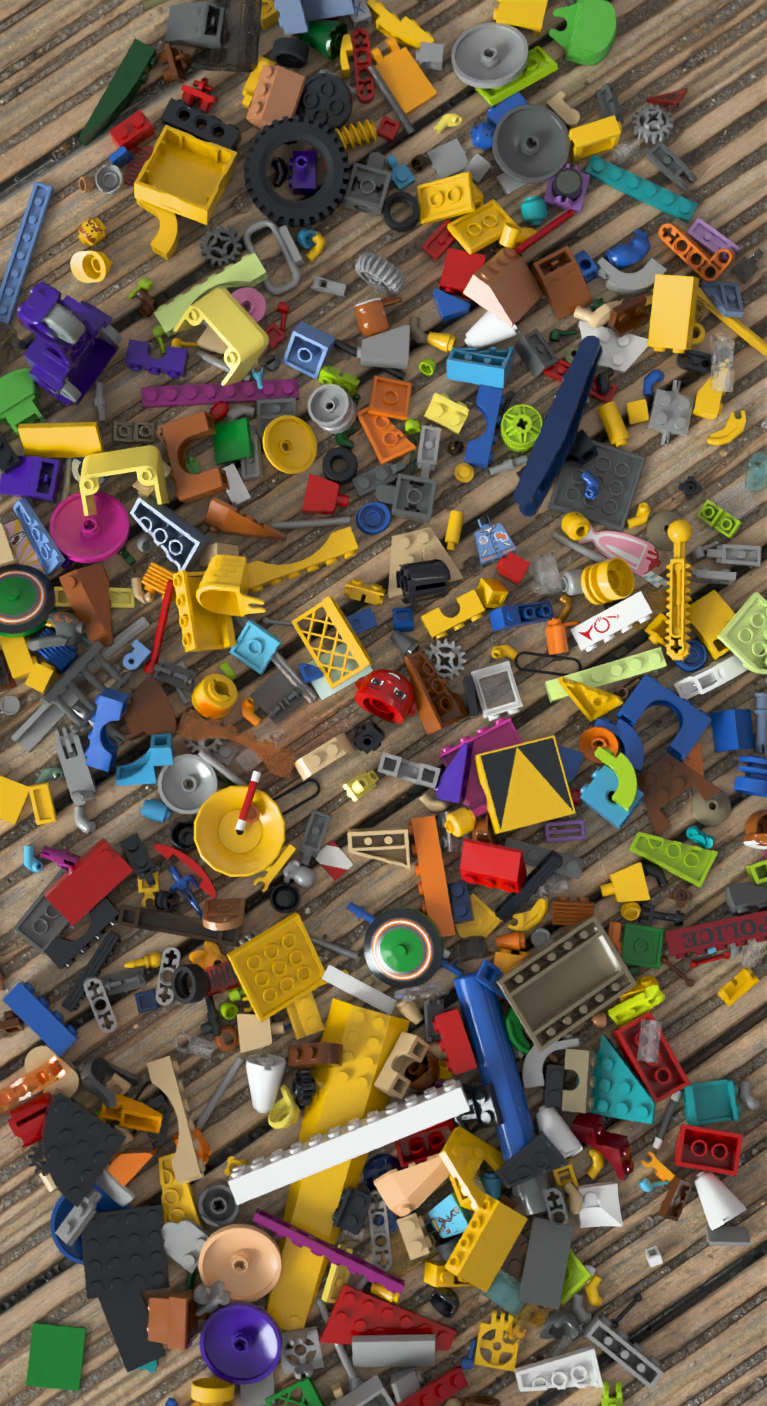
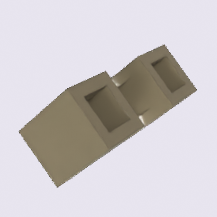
M566 1048L564 1069L573 1070L578 1074L579 1085L576 1089L563 1090L562 1111L589 1113L594 1108L595 1099L592 1096V1091L596 1085V1077L593 1076L594 1067L597 1065L595 1050Z

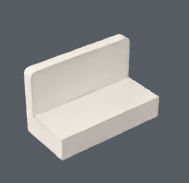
M234 463L223 468L226 471L230 490H227L226 493L232 505L237 507L251 500Z

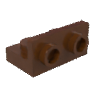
M640 294L612 308L608 326L619 337H622L649 323L650 319L643 313L647 298Z
M674 1176L673 1181L669 1184L665 1200L661 1203L659 1215L678 1222L693 1183L680 1176Z

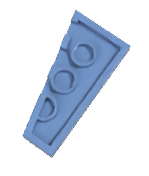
M26 498L19 499L13 509L46 576L54 575L65 561V558Z

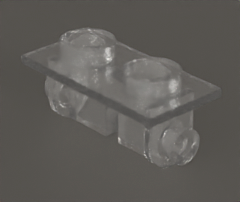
M641 1020L638 1061L658 1063L662 1022Z

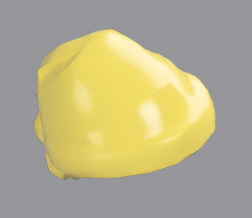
M286 1084L280 1086L283 1097L274 1104L273 1109L270 1110L268 1115L269 1125L274 1129H284L296 1124L301 1112L295 1102L294 1095Z

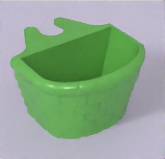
M578 0L574 5L558 8L553 11L555 17H563L567 21V27L564 31H558L554 28L549 30V35L565 49L566 61L594 66L607 57L614 44L617 31L616 12L610 2L606 0Z

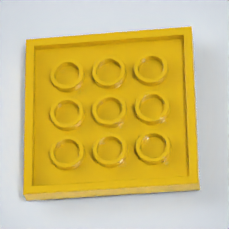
M296 912L227 954L260 1022L265 1021L327 982L322 979L325 970L300 915Z

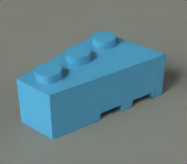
M489 347L487 351H477V348H452L447 358V379L504 388L514 364V347H508V350H496V347Z

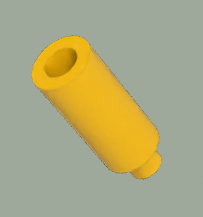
M450 511L445 543H448L446 550L454 551L455 545H459L464 519L463 512Z

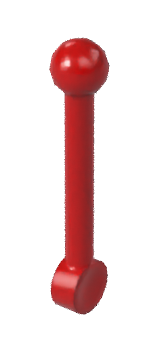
M725 951L722 955L700 961L692 960L690 967L696 968L700 964L719 959H729L731 954Z

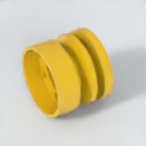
M613 557L584 568L581 575V585L586 598L591 603L603 605L631 595L634 589V577L630 566L625 560L620 557Z
M201 1378L191 1383V1398L196 1400L191 1406H234L233 1403L228 1401L233 1400L235 1397V1384L224 1381L221 1378Z

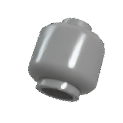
M583 569L565 571L563 577L560 578V586L563 592L570 596L584 594L581 585Z

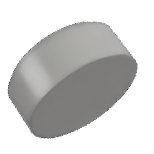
M543 928L535 929L531 934V942L537 948L551 940L549 931Z

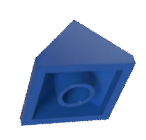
M732 709L710 713L714 752L755 749L750 709Z

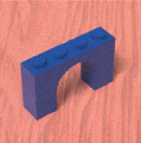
M645 674L616 717L625 721L633 728L643 712L649 707L661 705L671 709L679 720V731L666 752L683 762L712 719L709 718L706 712L694 708L688 700L681 699L675 695L672 689L663 687L656 678Z

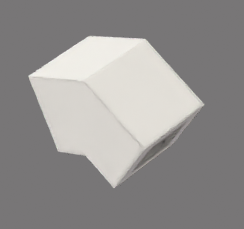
M657 1245L645 1249V1255L650 1267L663 1263Z

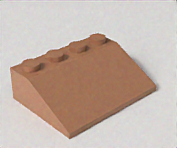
M506 246L473 274L463 292L510 327L522 318L544 295L523 258L514 249Z

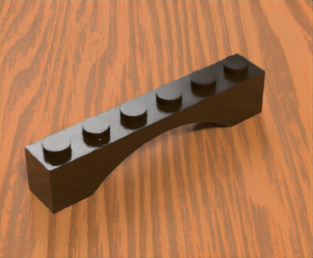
M125 904L120 907L117 925L180 935L236 947L239 946L242 926L223 931L210 930L203 926V919Z

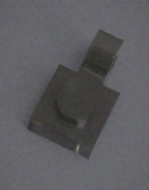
M758 248L750 259L744 256L730 272L745 285L758 271L759 268L755 264L763 257L764 253Z

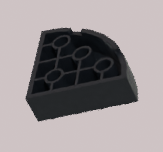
M56 1088L48 1102L41 1129L42 1152L47 1170L55 1186L67 1200L78 1208L127 1137L124 1132Z

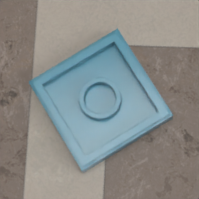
M250 619L238 636L236 646L232 647L229 653L261 675L283 641Z

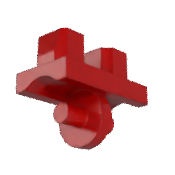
M203 77L201 82L194 80L193 85L198 87V90L183 84L181 90L184 91L182 100L187 105L193 106L195 98H201L198 108L208 114L213 104L217 105L218 99L204 93L205 91L211 93L213 87L208 85L207 78Z

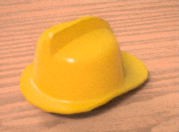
M100 251L75 253L70 262L73 275L84 283L103 281L110 272V265L113 264V260H109L107 255Z

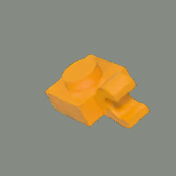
M649 1151L648 1154L652 1157V1161L646 1163L644 1160H641L642 1165L648 1168L654 1167L657 1170L655 1174L663 1182L666 1180L669 1182L673 1181L675 1175Z

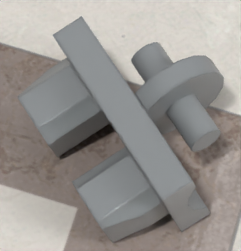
M218 1280L208 1288L198 1286L194 1290L193 1300L198 1305L195 1315L201 1316L206 1312L211 1314L218 1308V1304L225 1306L230 1302V1292L224 1289V1282Z

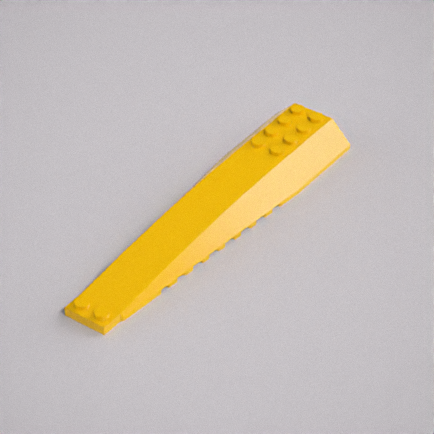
M333 998L320 1043L343 1045L342 1067L313 1069L312 1077L315 1080L316 1092L312 1096L313 1101L311 1105H305L298 1141H302V1143L307 1142L315 1134L321 1133V1135L329 1133L328 1130L338 1125L344 1127L348 1125V1121L354 1118L361 1120L374 1110H378V1112L385 1110L389 1095L379 1090L374 1084L402 1031L407 1033L410 1020L395 1015H387ZM369 1152L290 1183L283 1220L335 1246L341 1228L333 1226V1214L336 1208L339 1209L342 1204L340 1197L344 1189H348L350 1186H357ZM279 1237L278 1247L281 1253V1273L276 1285L268 1294L266 1311L274 1318L281 1329L288 1331L303 1329L326 1271L329 1258L323 1255L321 1257L311 1252V1249L305 1246L298 1247L287 1237Z

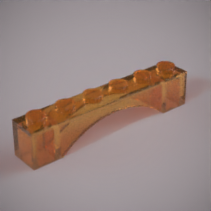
M190 709L189 712H183L175 732L176 734L192 741L207 738H227L238 741L254 751L269 772L289 779L297 759L293 755L294 751L285 747L282 750L275 748V743L264 739V742L256 740V735L246 732L245 735L238 733L239 728L232 725L221 726L219 725L220 721L212 717H208V720L200 717V712Z
M55 1056L0 1090V1115L45 1089L66 1074Z

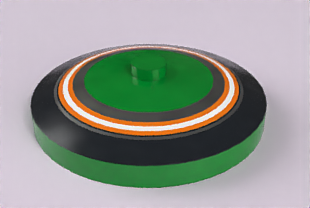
M13 564L1 567L0 636L11 638L23 637L38 631L46 625L49 614L54 613L56 598L51 581L43 572L28 565Z
M394 908L379 915L369 926L364 938V955L370 970L379 980L392 987L409 989L426 983L438 971L443 960L444 943L438 927L427 915L412 908Z

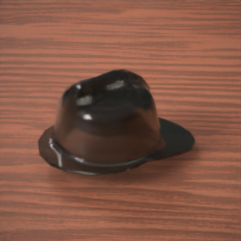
M470 936L460 942L458 958L447 965L454 966L475 959L487 958L495 953L488 950L484 936Z

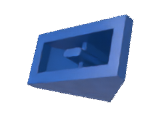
M436 288L434 289L433 299L442 322L469 313L470 303Z

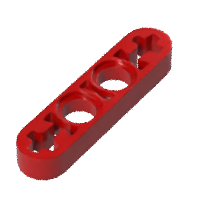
M359 28L352 34L357 98L361 103L369 104L374 99L373 77L368 70L372 65L368 32L365 29ZM360 35L363 38V47H359L358 36ZM365 53L368 58L365 61H359L357 55ZM362 71L369 73V77L365 80L360 79L358 76ZM366 85L367 92L369 93L368 97H364L363 86Z

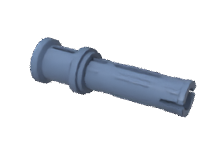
M754 693V697H756L754 713L757 715L756 753H767V693Z

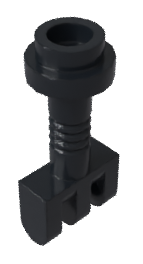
M640 904V907L648 908V912H640V915L647 916V920L638 919V923L652 925L653 919L675 922L674 926L677 927L683 925L684 913H681L680 910H676V914L654 911L655 905Z

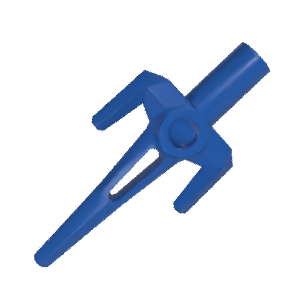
M171 866L168 870L176 883L171 885L169 890L171 892L180 890L202 918L203 913L189 887L190 882L196 888H199V884L193 875H187L183 878L176 866ZM186 889L188 890L193 900H191L189 896L186 894Z

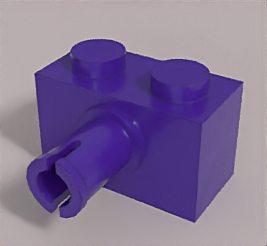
M293 151V158H289V170H293V175L289 176V188H292L293 195L314 196L317 186V152Z

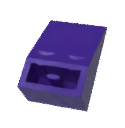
M18 456L23 464L7 475L2 472L0 494L56 503L63 464L59 460Z

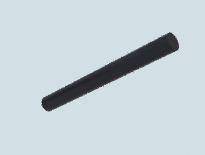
M336 339L335 347L357 357L356 348ZM377 367L402 381L406 376V373L396 368Z

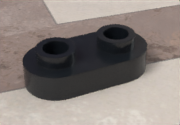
M692 349L679 353L676 358L677 365L681 369L696 373L709 374L716 366V359L713 355ZM683 358H688L689 363L683 362ZM702 362H706L708 367H703Z

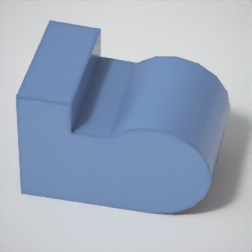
M136 639L131 644L135 649L123 658V665L130 671L139 670L152 654L146 646Z

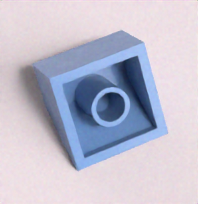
M301 321L292 332L282 363L317 380L320 370L331 354L336 338Z

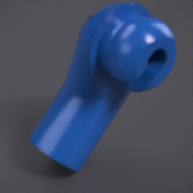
M655 369L644 378L643 396H653V385L657 381H663L665 377L664 372Z

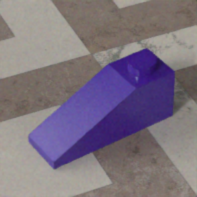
M469 741L462 745L439 781H437L435 788L437 793L436 799L461 803L466 800L474 742Z

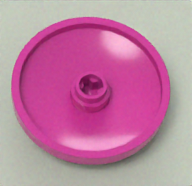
M97 491L94 494L97 511L95 515H84L81 492L69 496L54 510L50 520V534L57 548L66 558L79 563H97L111 558L125 545L130 532L127 511L119 500L107 493Z

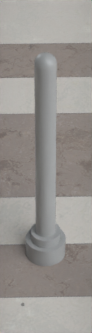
M318 1297L316 1304L326 1325L330 1313L325 1301L321 1300L322 1297ZM334 1344L349 1378V1385L347 1387L351 1392L364 1383L363 1379L356 1376L343 1344Z

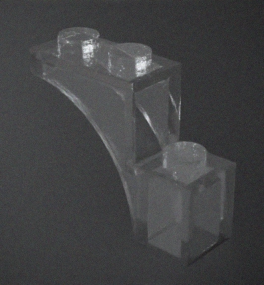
M716 332L715 336L710 335L709 338L712 362L710 389L719 392H733L735 368L732 364L735 341L727 333Z

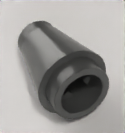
M396 630L390 637L405 656L417 652L420 648L417 640L399 630Z

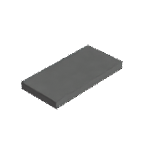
M62 867L60 871L56 874V876L52 879V881L48 884V886L43 890V892H45L68 869L66 867ZM42 892L12 930L40 953L45 954L44 950L59 937L70 922L45 898Z
M533 1217L518 1301L559 1310L574 1225L566 1224L563 1227H556L550 1220Z

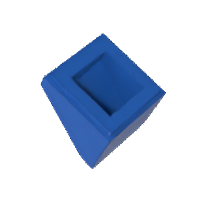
M412 607L393 608L394 632L396 630L400 632L414 631Z

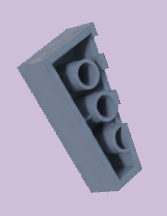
M151 494L148 498L145 495L138 497L130 512L144 531L153 537L154 543L165 551L166 557L176 564L178 571L186 570V572H191L194 570L211 540L209 537L164 504L158 505L157 499Z

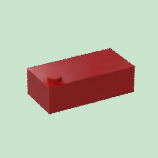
M103 837L43 893L45 898L74 926L128 876L133 869Z
M647 1011L611 1030L631 1070L656 1104L690 1084L651 1011Z

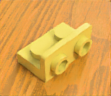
M434 393L424 418L459 435L469 416L470 410L462 402L458 401L455 403L451 401L450 397L446 394Z

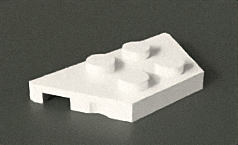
M579 321L578 327L582 337L581 341L586 336L593 335L599 339L603 352L597 367L603 369L610 367L614 372L624 374L649 347L647 338L632 334L619 337L610 328L603 326L591 328L588 322Z

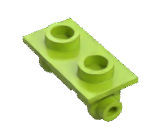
M324 365L320 370L318 382L323 385H338L348 395L354 396L360 380L346 372L343 377H340L341 370L330 365Z

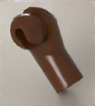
M142 288L136 293V296L143 302L140 314L144 317H150L154 312L155 301Z

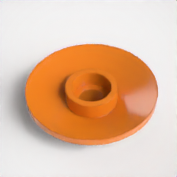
M591 727L581 735L579 747L588 760L595 763H603L594 755L599 746L603 749L605 747L610 749L615 754L613 757L617 755L619 743L616 736L610 730L604 727Z

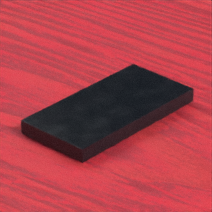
M142 1291L98 1298L127 1373L166 1355L162 1343L148 1340L149 1311Z

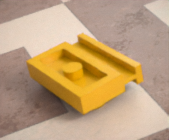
M312 991L285 1007L296 1040L325 1030Z

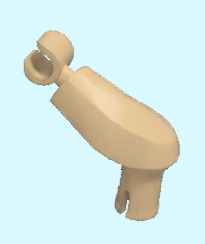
M621 299L620 302L617 300L605 303L594 312L578 305L573 317L588 322L591 328H599L609 321L612 308L626 302V300Z

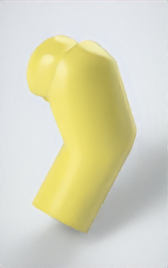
M445 114L434 126V130L441 134L446 127H457L462 123V117L458 114Z

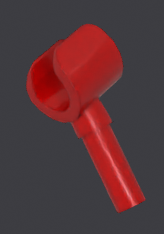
M280 301L277 306V312L282 313L280 329L285 331L289 306L287 303Z

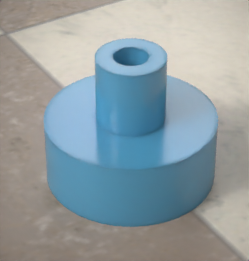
M303 228L297 234L298 244L306 249L313 248L316 243L312 241V238L316 235V232L309 228Z

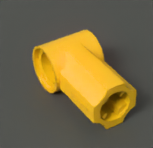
M505 223L499 243L509 248H515L516 245L521 244L537 233V230L520 227L513 223Z

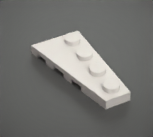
M593 1346L514 1369L520 1392L547 1390V1388H557L560 1390L566 1389V1387H603Z

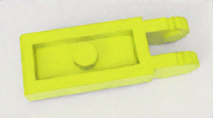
M653 984L648 986L644 993L634 995L629 1000L617 1004L607 1011L613 1021L620 1026L653 1009L660 1002L662 1003L665 1000V994L660 991L658 985Z

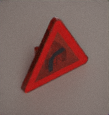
M685 88L647 98V102L663 104V107L667 108L666 111L669 110L668 105L678 108V105H680L688 93V89Z

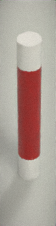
M253 771L236 825L238 830H244L261 776L260 772Z

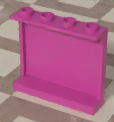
M502 717L494 722L495 726L489 729L487 726L476 731L478 735L472 738L469 735L459 740V745L455 747L449 745L442 749V754L439 755L447 769L462 745L469 741L474 742L464 803L467 809L473 812L475 818L488 812L486 795L480 784L473 757L481 753L523 743L511 718L506 719Z

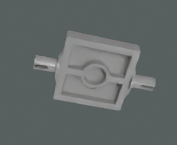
M673 380L672 391L656 389L648 428L663 434L660 443L662 446H669L670 435L686 437L688 434L695 398L679 393L681 381Z

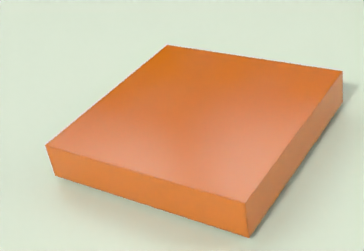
M374 375L368 413L406 421L408 418L412 383Z

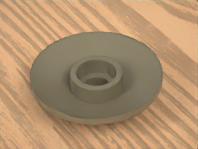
M670 511L655 514L647 525L649 541L661 550L674 549V543L669 539L668 533L664 531V527L682 518Z
M723 790L707 801L697 791L691 801V812L694 818L705 826L722 824L728 818L731 811L730 799ZM711 802L716 806L714 810L709 808Z

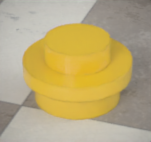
M461 463L455 468V478L461 483H467L472 480L474 469L467 463Z
M629 901L621 906L620 912L626 920L633 921L639 917L641 908L637 902Z

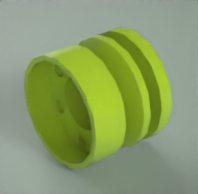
M525 404L509 408L503 415L499 430L500 439L504 446L518 453L527 452L532 449L543 425L539 412L532 406ZM519 423L523 426L525 425V429L518 427Z

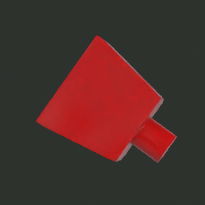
M309 474L302 508L303 514L335 515L336 506L348 508L350 496L339 494L340 485L338 483Z

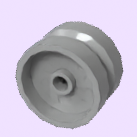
M326 384L314 390L308 401L310 417L327 433L337 434L344 432L355 421L357 415L356 404L351 396L338 385Z

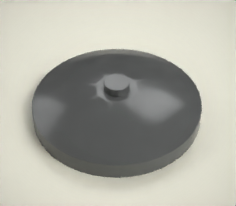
M521 105L508 111L498 122L493 133L492 150L497 164L505 174L522 183L537 184L551 179L562 169L569 155L570 138L565 124L554 112L539 105Z

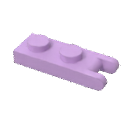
M699 217L687 231V234L697 244L713 255L723 248H731L736 253L740 250L739 246ZM722 252L721 254L723 262H728L729 260L726 256L727 252Z

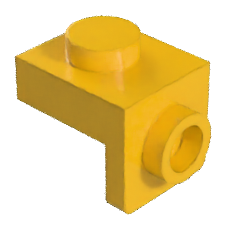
M662 613L657 615L645 631L650 635L648 639L654 645L660 644L665 647L667 643L664 639L669 635L666 629L670 625L666 624V621L669 619Z

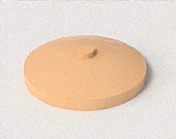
M247 1224L225 1226L215 1231L203 1244L199 1256V1274L206 1288L218 1280L224 1282V1289L230 1292V1302H252L268 1294L276 1285L281 1273V1253L274 1239L258 1227Z

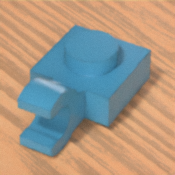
M393 154L386 158V164L392 171V182L399 192L415 182L414 176L405 163L399 166Z

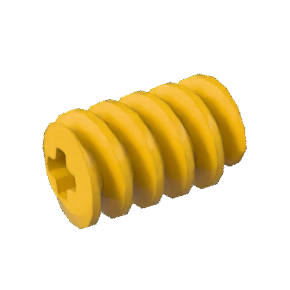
M372 117L371 124L367 119H364V124L362 125L358 121L356 128L353 124H349V130L342 126L341 132L338 128H335V133L338 139L342 141L345 151L348 150V145L355 149V143L362 147L363 140L369 145L370 138L375 143L377 142V132Z

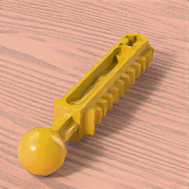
M682 519L673 521L667 530L669 539L674 543V559H671L670 564L666 566L670 571L666 575L670 578V581L666 582L670 586L666 590L670 594L669 597H666V600L670 602V604L666 605V608L670 610V612L666 613V616L670 618V620L666 621V624L670 626L666 629V632L669 633L666 640L669 643L665 647L667 648L666 654L673 661H684L690 655L691 645L687 643V641L691 640V637L687 636L691 629L687 628V626L691 624V621L688 620V617H691V613L688 610L692 606L688 602L692 601V598L688 594L692 593V590L688 586L692 585V582L688 581V579L693 577L689 573V571L693 570V567L685 560L686 542L691 538L693 531L690 523ZM678 645H679L680 647H682V650H678V653H677V652H675L674 650H675V649H678Z

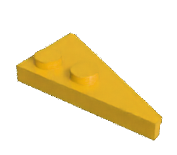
M563 676L558 678L560 685L590 722L623 704L621 697Z

